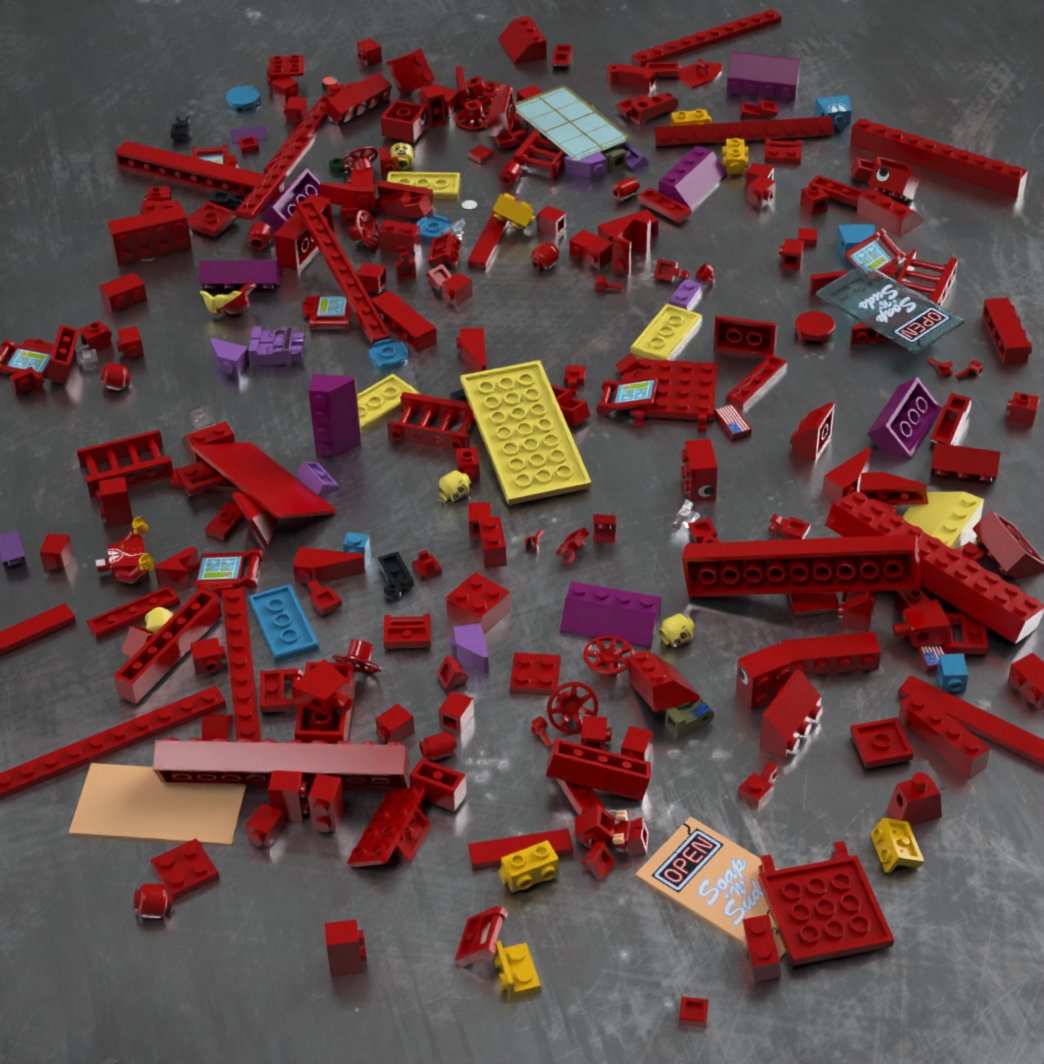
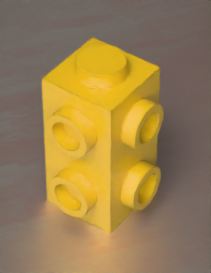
M706 109L671 113V126L712 124V118L708 116Z
M726 139V146H722V165L726 167L727 175H744V169L748 168V147L745 146L744 139Z
M508 193L500 194L491 211L494 214L493 217L500 221L505 219L511 222L510 225L518 230L521 228L525 229L527 225L531 226L535 218L532 215L534 212L531 209L532 206L523 201L521 203L515 201V197Z
M547 840L502 857L501 869L498 871L499 877L504 885H508L512 893L524 890L531 885L544 880H550L559 875V858Z

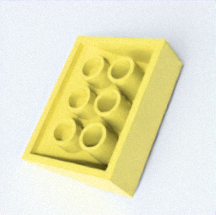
M964 491L927 492L928 504L911 505L903 515L904 520L911 525L920 527L923 532L931 537L938 538L949 548L958 549L970 535L972 528L981 519L984 499Z

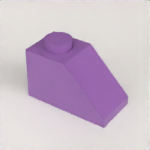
M601 152L575 161L570 156L564 157L566 175L592 179L607 174V159Z
M214 338L210 340L212 356L220 372L239 377L250 363L248 347Z
M17 530L0 535V557L2 563L8 562L9 566L21 563V558L25 557Z
M481 623L453 627L454 637H450L451 651H456L457 660L482 673H489L488 653Z

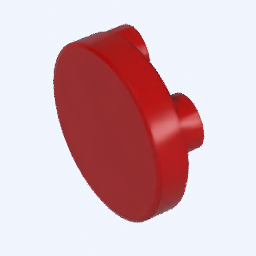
M809 311L802 313L796 318L795 331L800 341L806 342L810 340L827 343L835 332L836 324L835 320L826 313Z

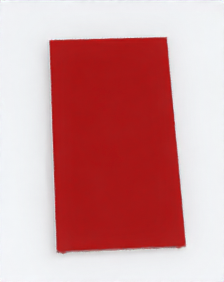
M251 442L191 445L192 451L276 519L336 514L337 510Z

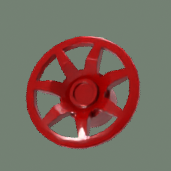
M481 76L471 78L466 83L469 90L467 101L468 98H470L469 101L476 99L484 104L496 94L498 90L497 83L494 81L484 82Z
M467 101L464 104V110L455 116V123L459 127L468 130L485 128V123L482 119L485 121L488 118V110L482 108L480 101ZM468 121H470V126L464 125L467 124ZM475 122H477L480 126L474 127Z
M373 147L355 149L342 159L340 163L341 168L345 171L373 169L371 164L376 160L378 152ZM360 151V156H357L355 153Z
M359 210L356 214V224L349 227L351 240L355 244L364 242L371 249L379 247V228L375 219L368 211Z
M601 636L593 639L586 645L583 651V659L586 665L593 671L598 672L600 676L614 678L629 668L627 659L622 655L630 651L632 656L635 654L632 645L623 638ZM612 640L609 648H605L601 641ZM616 642H620L626 646L621 647L617 651L615 650ZM596 644L600 653L595 650L589 651V649ZM588 656L597 659L594 664L591 663Z
M352 639L347 655L332 656V660L335 662L354 663L355 670L369 673L382 672V668L379 665L370 662L374 645L362 640Z
M567 682L558 686L552 692L547 702L548 719L556 729L564 733L575 734L582 731L580 713L597 716V697L590 687L580 682ZM572 687L571 692L565 691L561 694L559 693L561 690L565 688ZM577 687L585 689L588 694L578 697ZM557 696L556 708L552 709V702ZM591 697L594 703L593 711L583 707V704ZM561 713L563 715L560 725L555 722L552 714ZM573 718L578 728L566 729L564 727L569 722V719Z

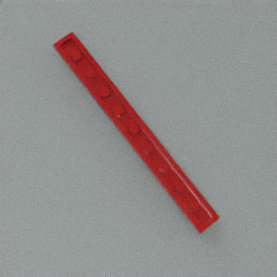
M769 9L747 18H741L719 27H713L691 36H685L660 46L632 54V61L642 68L646 66V63L661 62L781 23L782 16L775 10Z
M833 116L654 127L655 146L725 142L726 139L733 138L757 140L833 135Z
M315 200L297 202L296 210L370 343L373 345L378 341L390 339L391 335Z
M243 587L222 590L236 742L238 739H250L252 742H261L245 589Z
M213 686L0 773V800L226 708V701L217 686Z

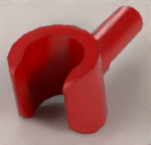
M603 276L596 277L597 283H595V287L598 291H604L606 288L622 291L623 286L607 283Z
M931 357L928 359V362L939 368L941 375L953 373L950 367L954 366L951 361L941 363Z
M972 360L966 370L955 375L956 379H960L972 372L980 375L983 372L981 368L983 364L977 360Z
M539 529L535 537L530 536L525 539L526 550H528L529 546L533 545L534 552H538V542L544 533L542 529Z
M539 716L532 721L531 732L534 735H539L546 747L550 749L552 748V743L544 731L548 724L542 716Z

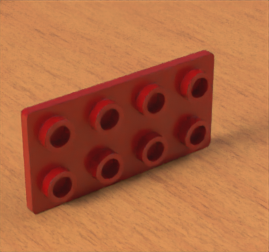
M423 785L388 791L380 807L374 813L370 824L364 830L357 846L352 850L347 865L349 867L385 864L393 850L403 863L411 862L432 825L419 808L428 788Z

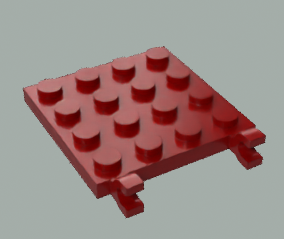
M637 359L641 365L638 369H651L657 377L658 383L652 405L630 408V416H635V427L643 428L644 417L698 420V431L706 432L707 421H713L718 363Z
M844 841L834 842L835 851L831 853L833 860L776 870L771 854L760 857L762 865L758 867L760 872L758 882L792 966L891 947L894 944V937L857 855L849 856Z

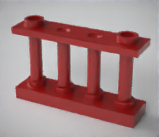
M535 128L514 153L513 162L518 163L521 170L527 165L550 170V180H554L564 167V157L569 155L551 140H547L548 138ZM545 146L560 150V152L555 153L539 148ZM536 155V156H541V157H545V158H549V159H553V160H552L551 163H550V162H546V161L534 159V158H532V157H534V156Z
M912 249L910 255L905 257L904 267L894 287L889 289V291H898V295L892 300L901 301L906 297H910V300L906 302H914L917 305L926 306V309L932 306L939 310L956 276L958 259L950 257L948 264L938 265L916 260V249ZM913 267H916L933 272L941 273V275H929L925 273L912 271ZM911 278L936 284V286L928 287L907 282V279ZM902 289H906L923 294L931 295V297H928L927 299L923 297L901 293ZM893 292L887 295V300H889L888 297L889 295H892Z
M402 392L400 400L401 413L403 414L399 422L388 420V439L450 450L470 447L469 434L467 433L470 426L477 425L469 403ZM411 414L423 416L419 425L407 424ZM431 418L442 419L438 429L427 427ZM451 421L462 423L459 432L447 431Z
M160 430L76 450L80 468L88 467L90 476L85 477L90 498L96 497V491L100 490L99 481L125 477L128 489L171 478L173 474L170 456L161 457L159 449L163 448ZM150 451L153 460L141 462L138 454ZM130 456L132 465L120 468L117 459ZM109 462L111 470L99 473L96 465Z

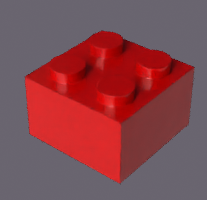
M476 572L445 597L447 617L462 626L481 623L483 635L511 612V592Z

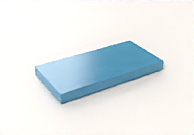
M291 584L247 596L248 603L275 663L320 650L319 643Z

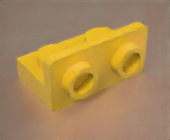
M883 817L872 830L871 838L885 873H891L897 865L919 868L924 863L909 823Z
M496 941L495 947L497 950L492 960L494 967L500 968V986L502 990L507 989L509 999L541 992V984L527 943L503 948L501 941Z

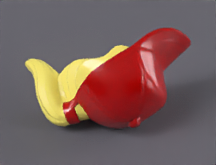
M249 283L239 291H233L229 295H216L213 297L205 291H201L200 294L203 296L206 307L211 314L217 315L225 312L229 315H241L242 312L249 308L248 295L257 285Z

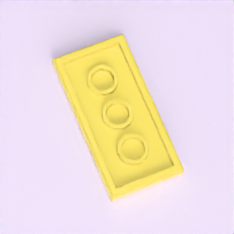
M388 172L387 181L432 189L434 199H458L461 173Z
M666 304L631 345L630 353L651 360H670L702 321V315Z
M391 374L357 394L361 433L401 409L400 396L402 392L420 394V392L394 374Z

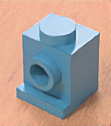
M347 532L343 542V551L365 554L366 566L371 556L369 535Z

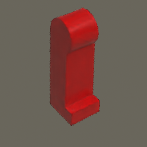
M611 64L607 67V80L610 83H622L641 87L643 91L650 92L656 84V70L623 64Z
M667 92L631 103L630 119L639 126L644 125L645 119L667 111H675L679 101Z

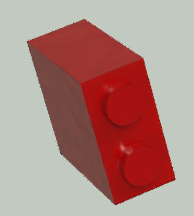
M421 48L398 55L386 62L400 94L425 87L435 81V77Z

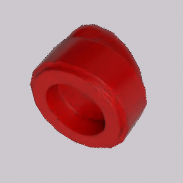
M708 263L703 264L696 272L695 278L700 283L705 281L710 284L714 283L713 267Z

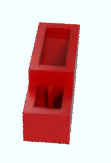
M876 156L874 161L856 157L851 167L852 178L864 182L870 181L875 163L912 173L909 164Z
M410 191L380 195L376 199L374 209L383 213L405 218L425 217L433 208L427 195L412 197Z
M551 385L567 423L576 426L590 417L586 401L573 398L571 390Z
M954 393L950 394L930 437L931 442L953 444L970 411L971 398Z

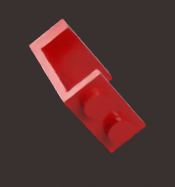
M633 214L612 238V270L629 275L631 273V252L637 251L646 255L649 253L651 219Z

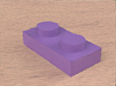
M684 279L670 298L669 304L689 310L701 293L703 284Z

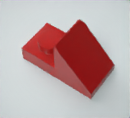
M593 514V541L614 543L616 539L617 516Z
M191 546L155 565L157 582L161 585L190 586L189 572L199 567L197 550Z

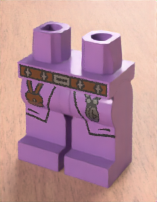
M253 327L249 346L251 366L283 365L284 363L286 366H292L293 359H303V347H305L304 333H294L293 327H287V330L281 328L275 331H262L261 327Z

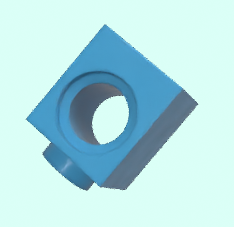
M939 655L937 674L941 690L945 692L966 691L968 671L964 655Z

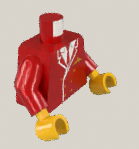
M140 516L136 517L132 522L134 530L131 529L126 537L118 543L107 547L109 558L96 560L98 573L111 571L113 581L116 583L125 582L133 584L136 581L150 580L149 571L154 567L152 563L154 558L150 554L145 553L143 538L140 536V533H146L148 525L146 520Z

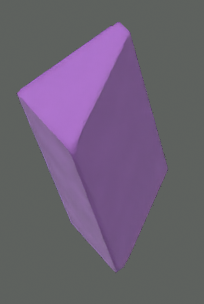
M264 125L230 130L232 143H238V139L255 136L256 140L267 139L266 126Z
M623 142L616 147L618 150L624 149L626 151V165L630 169L635 170L649 164L646 157L629 143Z
M300 463L296 476L317 495L322 497L339 489L338 483L319 463Z

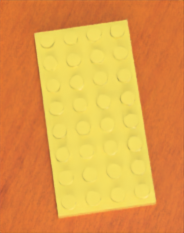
M540 360L460 375V382L508 505L591 488V480Z

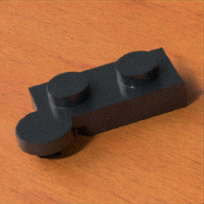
M398 551L377 557L378 566L388 583L383 590L386 598L397 599L401 596L402 590L414 587V580Z

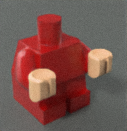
M626 810L616 811V820L619 823L615 824L614 838L605 842V844L613 843L616 852L630 855L647 854L649 833L644 819L636 818L635 821H629Z

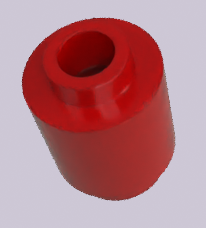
M510 162L504 166L499 175V180L504 186L512 187L516 184L521 175L520 165L516 162Z
M634 177L625 178L613 185L612 194L617 200L623 201L639 191V182Z
M445 731L424 738V741L419 742V748L423 759L432 762L454 755L457 743L454 735H449Z

